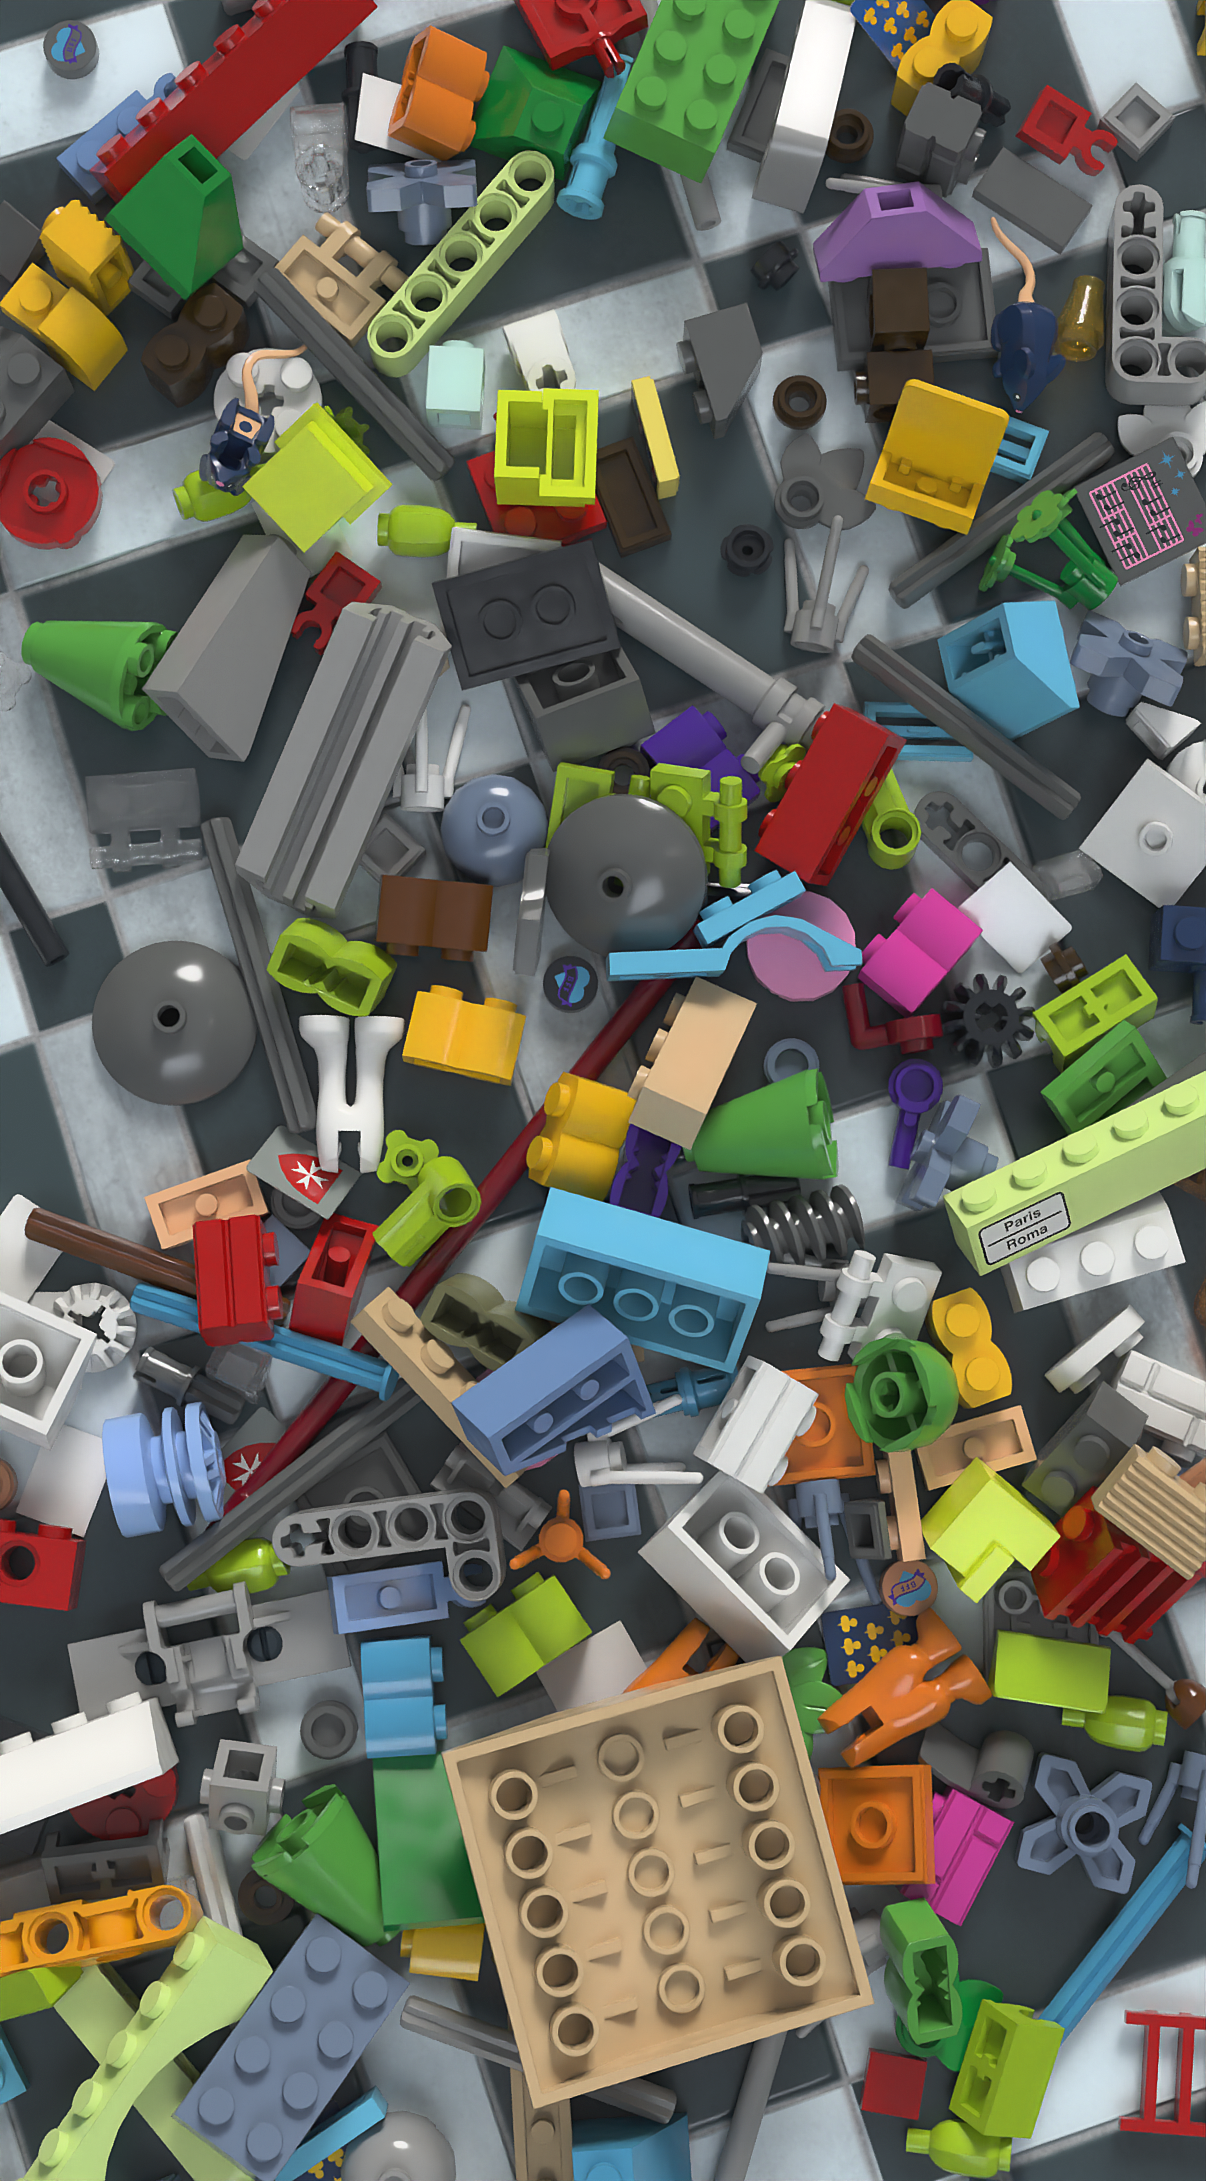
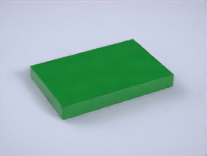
M437 1751L436 1754L372 1758L384 1932L485 1923L441 1752L444 1751Z

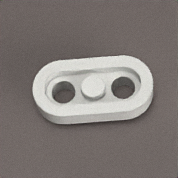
M1131 1304L1126 1305L1045 1373V1377L1059 1393L1068 1387L1074 1394L1079 1393L1101 1374L1095 1365L1111 1352L1119 1358L1142 1340L1143 1336L1137 1329L1145 1321Z

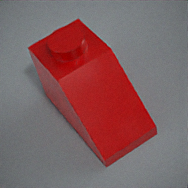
M335 1213L328 1220L324 1218L297 1282L289 1330L338 1346L343 1345L351 1325L350 1321L353 1319L376 1245V1240L372 1233L379 1226Z

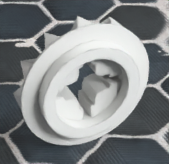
M100 1283L72 1286L70 1290L54 1301L50 1312L55 1316L78 1325V1320L71 1316L73 1312L79 1316L83 1315L92 1318L97 1312L100 1313L106 1307L101 1315L103 1318L99 1326L105 1331L104 1335L111 1340L109 1343L103 1339L96 1340L85 1371L90 1373L105 1371L120 1363L130 1352L137 1333L136 1316L134 1311L130 1309L129 1301L116 1289Z

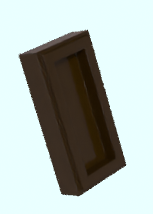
M633 436L597 449L595 494L620 557L624 558L671 540L672 533Z

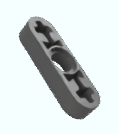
M938 791L927 794L919 801L913 814L920 822V840L974 892L982 887L985 881L991 879L996 874L1002 862L1005 864L1011 862L1043 895V886L1036 874L956 797L949 793ZM928 807L936 812L943 807L950 812L946 822L956 833L959 832L963 824L970 830L958 840L953 851L945 845L951 840L952 835L944 827L939 825L932 830L926 825L930 816L925 810ZM972 842L985 844L992 852L993 861L991 866L983 871L971 870L963 862V848Z

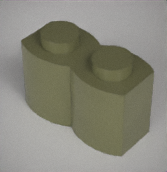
M457 1273L439 1283L420 1317L422 1324L432 1335L447 1344L457 1347H468L473 1356L492 1371H496L517 1354L553 1330L548 1320L515 1311L517 1302L505 1301L501 1293L489 1282L467 1273Z

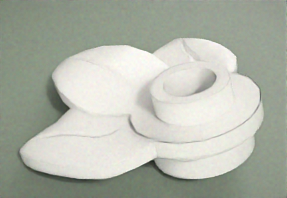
M1206 401L1192 409L1190 405H1145L1143 415H1121L1118 417L1120 442L1130 455L1136 456L1174 437L1194 478L1201 468L1203 454L1206 453Z

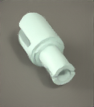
M1181 211L1180 215L1176 213L1173 216L1172 258L1163 264L1162 335L1164 337H1178L1201 327H1206V214L1200 211Z

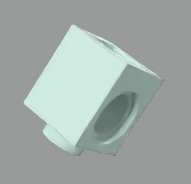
M460 340L446 341L442 346L429 345L425 407L428 427L482 430L486 371L484 348H475L473 344Z

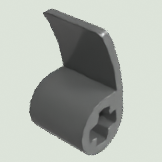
M937 1722L926 1728L918 1761L921 1765H931L933 1775L968 1797L991 1807L1007 1809L1019 1805L1024 1799L1034 1749L1032 1744L1022 1735L1004 1730L989 1734L984 1740L981 1750H978L956 1737Z

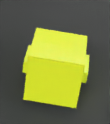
M543 388V393L542 391L498 390L494 468L497 504L585 507V504L595 505L599 390Z
M316 402L274 442L280 450L242 487L305 553L342 517L351 525L393 484Z
M977 1456L921 1519L922 1534L930 1549L944 1560L958 1588L975 1603L980 1601L1015 1559L1031 1571L1061 1537L1042 1510Z

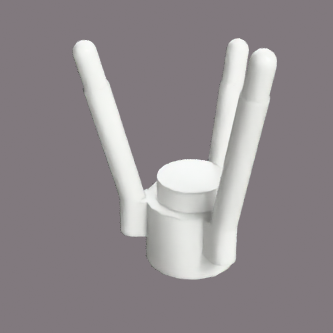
M464 704L460 708L442 775H439V765L428 764L427 708L425 709L415 732V764L406 765L405 775L403 765H401L393 784V798H401V810L424 813L444 811V799H451L454 794V777L471 712L469 705Z
M674 1394L661 1401L653 1403L656 1414L642 1420L636 1414L611 1423L612 1432L598 1438L590 1432L587 1433L588 1441L575 1443V1466L580 1485L582 1487H595L607 1484H700L703 1481V1475L698 1472H684L686 1465L683 1462L627 1464L623 1443L621 1441L612 1442L610 1439L615 1434L678 1406L682 1402V1397L679 1394Z

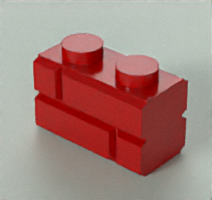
M255 1214L230 1217L228 1220L214 1219L195 1222L192 1224L198 1325L199 1332L206 1345L216 1347L238 1344L241 1341L248 1343L271 1340L275 1337L273 1320L283 1319L281 1290L279 1285L271 1286L270 1267L279 1266V1248L276 1233H267L261 1217Z

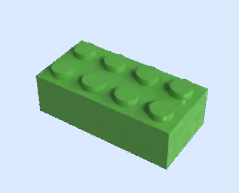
M661 0L603 139L693 181L702 183L780 0Z

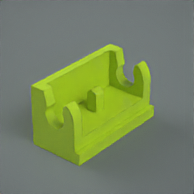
M1125 954L1033 1012V1018L1036 1020L1035 1033L1040 1043L1043 1041L1048 1043L1054 1054L1052 1056L1054 1065L1060 1073H1063L1121 1021L1125 1020L1139 1028L1155 1017L1158 997Z
M982 1999L948 2108L982 2135L1027 2139L1032 2137L1065 2028L1053 2021L1032 2019L1035 2010L1014 2004L995 2003L992 2000Z

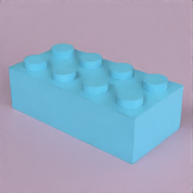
M550 1187L515 1311L561 1324L590 1304L626 1335L632 1345L733 1374L761 1299L771 1251Z

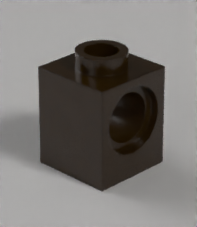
M927 267L872 269L867 287L870 352L924 350L930 332Z
M932 349L867 352L862 372H854L853 383L855 405H864L865 423L892 422L904 385L908 380L916 379L934 385Z

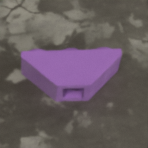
M919 181L865 188L813 243V253L820 282H850L858 277L870 276L872 269L956 268L965 263L982 261V250L973 221Z

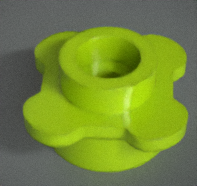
M780 744L758 772V777L766 785L764 796L768 801L777 802L783 798L787 791L785 781L788 773L799 760L804 759L806 750L802 745L793 744L788 746Z
M395 1130L386 1137L388 1149L385 1159L379 1163L376 1173L383 1183L389 1184L396 1181L407 1185L414 1192L418 1188L417 1178L420 1170L430 1160L439 1156V1149L433 1140L417 1141L408 1138L404 1131ZM404 1157H412L413 1163L411 1166L406 1167L403 1165L402 1160Z

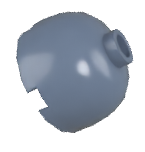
M491 774L473 778L455 791L444 808L440 833L445 855L457 871L464 874L467 879L475 884L501 887L518 883L524 878L526 854L530 852V849L546 847L549 822L545 806L530 787L513 777Z

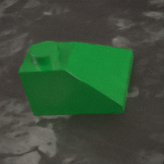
M503 45L486 91L473 118V121L476 122V130L469 146L508 161L520 152L527 150L538 151L551 161L554 169V178L564 181L571 165L570 157L572 150L581 141L601 90L602 82L563 67L552 71L547 61Z

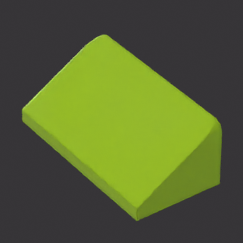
M997 1629L987 1684L994 1697L1105 1714L1108 1703L1111 1648L1110 1646Z
M81 1967L33 1968L0 1977V2022L52 2008L81 1978V1975L84 1973Z

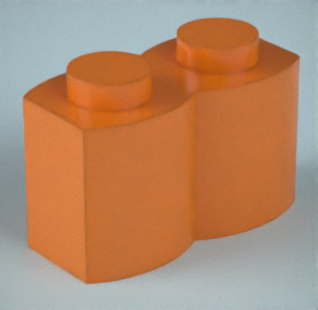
M431 25L415 36L406 59L402 86L392 110L388 136L442 161L450 159L460 151L464 152L471 144L476 130V122L471 120L474 102L477 103L482 98L489 83L490 74L488 71H485L487 52Z

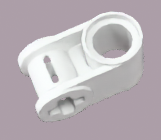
M554 309L503 326L504 336L517 373H520L526 391H542L543 393V388L555 385L556 389H577L575 371L569 358L567 343Z

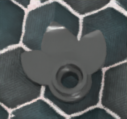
M807 433L799 436L786 447L780 462L783 482L779 485L774 499L776 514L784 524L795 529H808L819 523L831 529L833 517L839 515L843 518L842 530H848L862 524L874 513L876 504L865 500L866 495L856 491L863 473L864 451L861 449L844 448L821 454L818 445ZM797 496L806 497L810 501L811 507L805 511H798L792 506L791 500Z

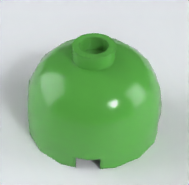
M885 1337L869 1342L855 1355L851 1366L858 1367L855 1372L854 1383H846L845 1401L848 1417L857 1435L866 1443H875L878 1447L882 1448L880 1449L881 1451L888 1453L905 1452L931 1445L951 1426L958 1409L959 1389L957 1378L948 1360L931 1345L902 1337Z

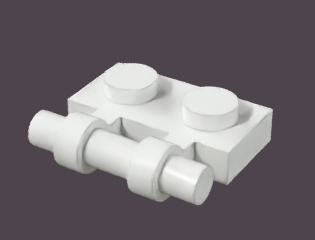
M855 1250L849 1267L843 1268L836 1286L840 1292L832 1313L825 1315L819 1330L823 1335L818 1354L824 1359L838 1361L844 1345L851 1343L848 1354L854 1360L855 1355L869 1342L881 1338L902 1337L917 1341L942 1271L934 1262L884 1253L877 1273L871 1271L876 1260L875 1256L866 1251ZM868 1297L861 1318L855 1317L861 1298Z

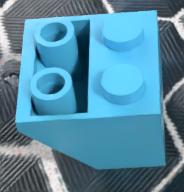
M1055 601L1002 603L937 639L949 692L1010 741L1080 708L1064 641L1063 628Z

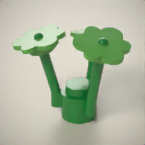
M1075 488L1068 490L1063 495L1059 493L1054 494L1050 490L1043 491L1035 497L1031 505L1024 507L1018 513V523L1013 527L1011 535H1003L1000 538L984 568V575L979 584L980 591L985 592L988 587L991 588L995 581L1003 583L1009 575L1057 598L1068 609H1072L1079 602L1087 610L1091 611L1108 598L1118 582V577L1105 566L1106 562L1092 551L1066 518L1073 510L1068 501L1077 494ZM1048 536L1070 559L1060 574V579L1065 582V585L1061 587L1015 565L1016 553L1010 551L1013 539L1016 542L1026 539L1029 543Z

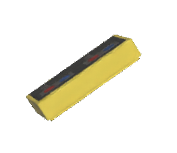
M650 376L631 380V404L657 498L659 500L675 496L679 487L680 475L654 380Z

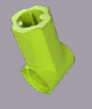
M892 768L861 823L868 840L869 856L874 863L890 870L902 868L911 861L921 836L920 822L909 811ZM887 829L899 830L906 836L908 844L903 848H890L882 842L880 833Z
M441 1156L426 1163L418 1174V1188L372 1233L376 1242L402 1267L407 1266L410 1268L449 1227H459L467 1224L475 1218L480 1210V1193L462 1164L452 1157Z

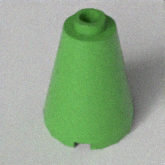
M819 1068L806 1069L709 1109L691 1150L683 1147L686 1161H695L700 1172L818 1180L838 1177L837 1140L832 1141L830 1124L834 1122L828 1089L822 1072H818Z
M335 1784L323 1786L301 1801L307 1807L306 1810L299 1813L293 1819L286 1813L271 1828L253 1852L251 1859L255 1864L251 1866L258 1876L314 1914L320 1915L361 1946L367 1947L376 1943L381 1947L390 1942L400 1931H383L379 1856L346 1795Z

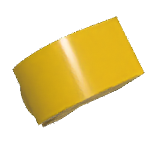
M33 262L0 302V308L5 315L43 342L55 362L94 391L128 351L118 329L92 302L72 286L70 289H67Z

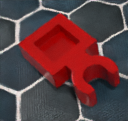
M1046 85L1040 91L1015 137L1059 165L1070 153L1075 157L1078 168L1089 176H1097L1105 166L1092 156L1091 147L1098 146L1103 151L1109 153L1118 143L1116 137L1108 131H1090L1084 127L1092 113L1049 85Z
M336 551L306 591V600L315 607L313 610L302 612L296 616L291 629L292 636L298 639L306 628L312 626L319 628L322 633L313 647L317 654H324L333 633L332 629L337 624L342 609L351 602L371 604L382 589L381 581Z

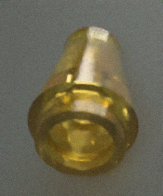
M1089 275L1075 278L1071 292L1057 319L1058 336L1054 350L1057 354L1063 355L1067 360H1091L1095 357L1097 350L1104 345L1103 294L1105 284L1099 278Z

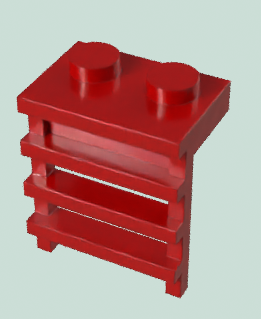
M1092 1486L1054 1525L1061 1537L1030 1571L1044 1618L1054 1620L1061 1614L1069 1617L1070 1624L1073 1627L1081 1628L1087 1622L1095 1625L1097 1633L1106 1637L1112 1631L1120 1632L1124 1642L1134 1644L1138 1639L1147 1641L1154 1634L1151 1626L1202 1577L1206 1578V1561L1202 1563L1200 1569L1195 1571L1193 1577L1187 1580L1132 1537L1126 1536L1123 1530L1096 1511L1091 1497L1099 1487Z
M1125 2010L1124 2022L1126 2024L1145 2026L1140 2117L1119 2116V2130L1206 2137V2123L1190 2122L1195 2029L1206 2030V2016H1195L1191 2013L1179 2012V2014L1159 2013L1156 2010H1145V2012ZM1160 2027L1179 2028L1174 2120L1155 2119Z

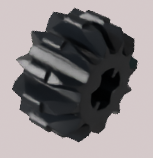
M977 974L973 978L974 992L967 985L960 982L953 989L960 1003L945 1001L941 1010L946 1015L957 1019L942 1025L943 1035L958 1033L960 1036L952 1044L950 1051L956 1055L967 1045L972 1049L968 1057V1064L970 1066L976 1067L981 1061L983 1053L986 1052L991 1067L998 1068L1002 1065L1003 1061L1002 1051L1009 1057L1017 1059L1022 1054V1049L1016 1039L1030 1041L1034 1036V1031L1030 1027L1019 1022L1033 1018L1035 1009L1028 1006L1017 1008L1016 1003L1025 996L1026 991L1019 987L1010 996L1004 993L1007 986L1006 976L999 975L992 989H989L985 975ZM979 1010L984 1015L989 1014L991 1011L996 1013L999 1020L994 1024V1027L1000 1028L999 1032L992 1027L982 1031L976 1024L981 1018V1015L976 1014V1011Z

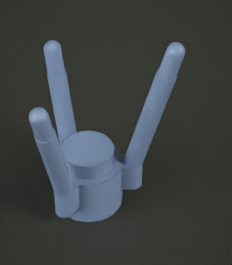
M839 1479L795 1484L797 1499L787 1500L789 1518L800 1529L802 1518L805 1520L806 1529L818 1528L825 1577L827 1580L833 1581L836 1578L831 1526L839 1525V1514L847 1536L844 1502L850 1501L849 1493L840 1492ZM855 1559L871 1603L874 1605L880 1604L881 1598L869 1560Z
M1185 1751L1182 1765L1170 1762L1166 1782L1146 1820L1138 1841L1141 1845L1149 1843L1179 1785L1183 1786L1181 1797L1198 1802L1186 1876V1886L1193 1889L1197 1886L1206 1836V1755Z

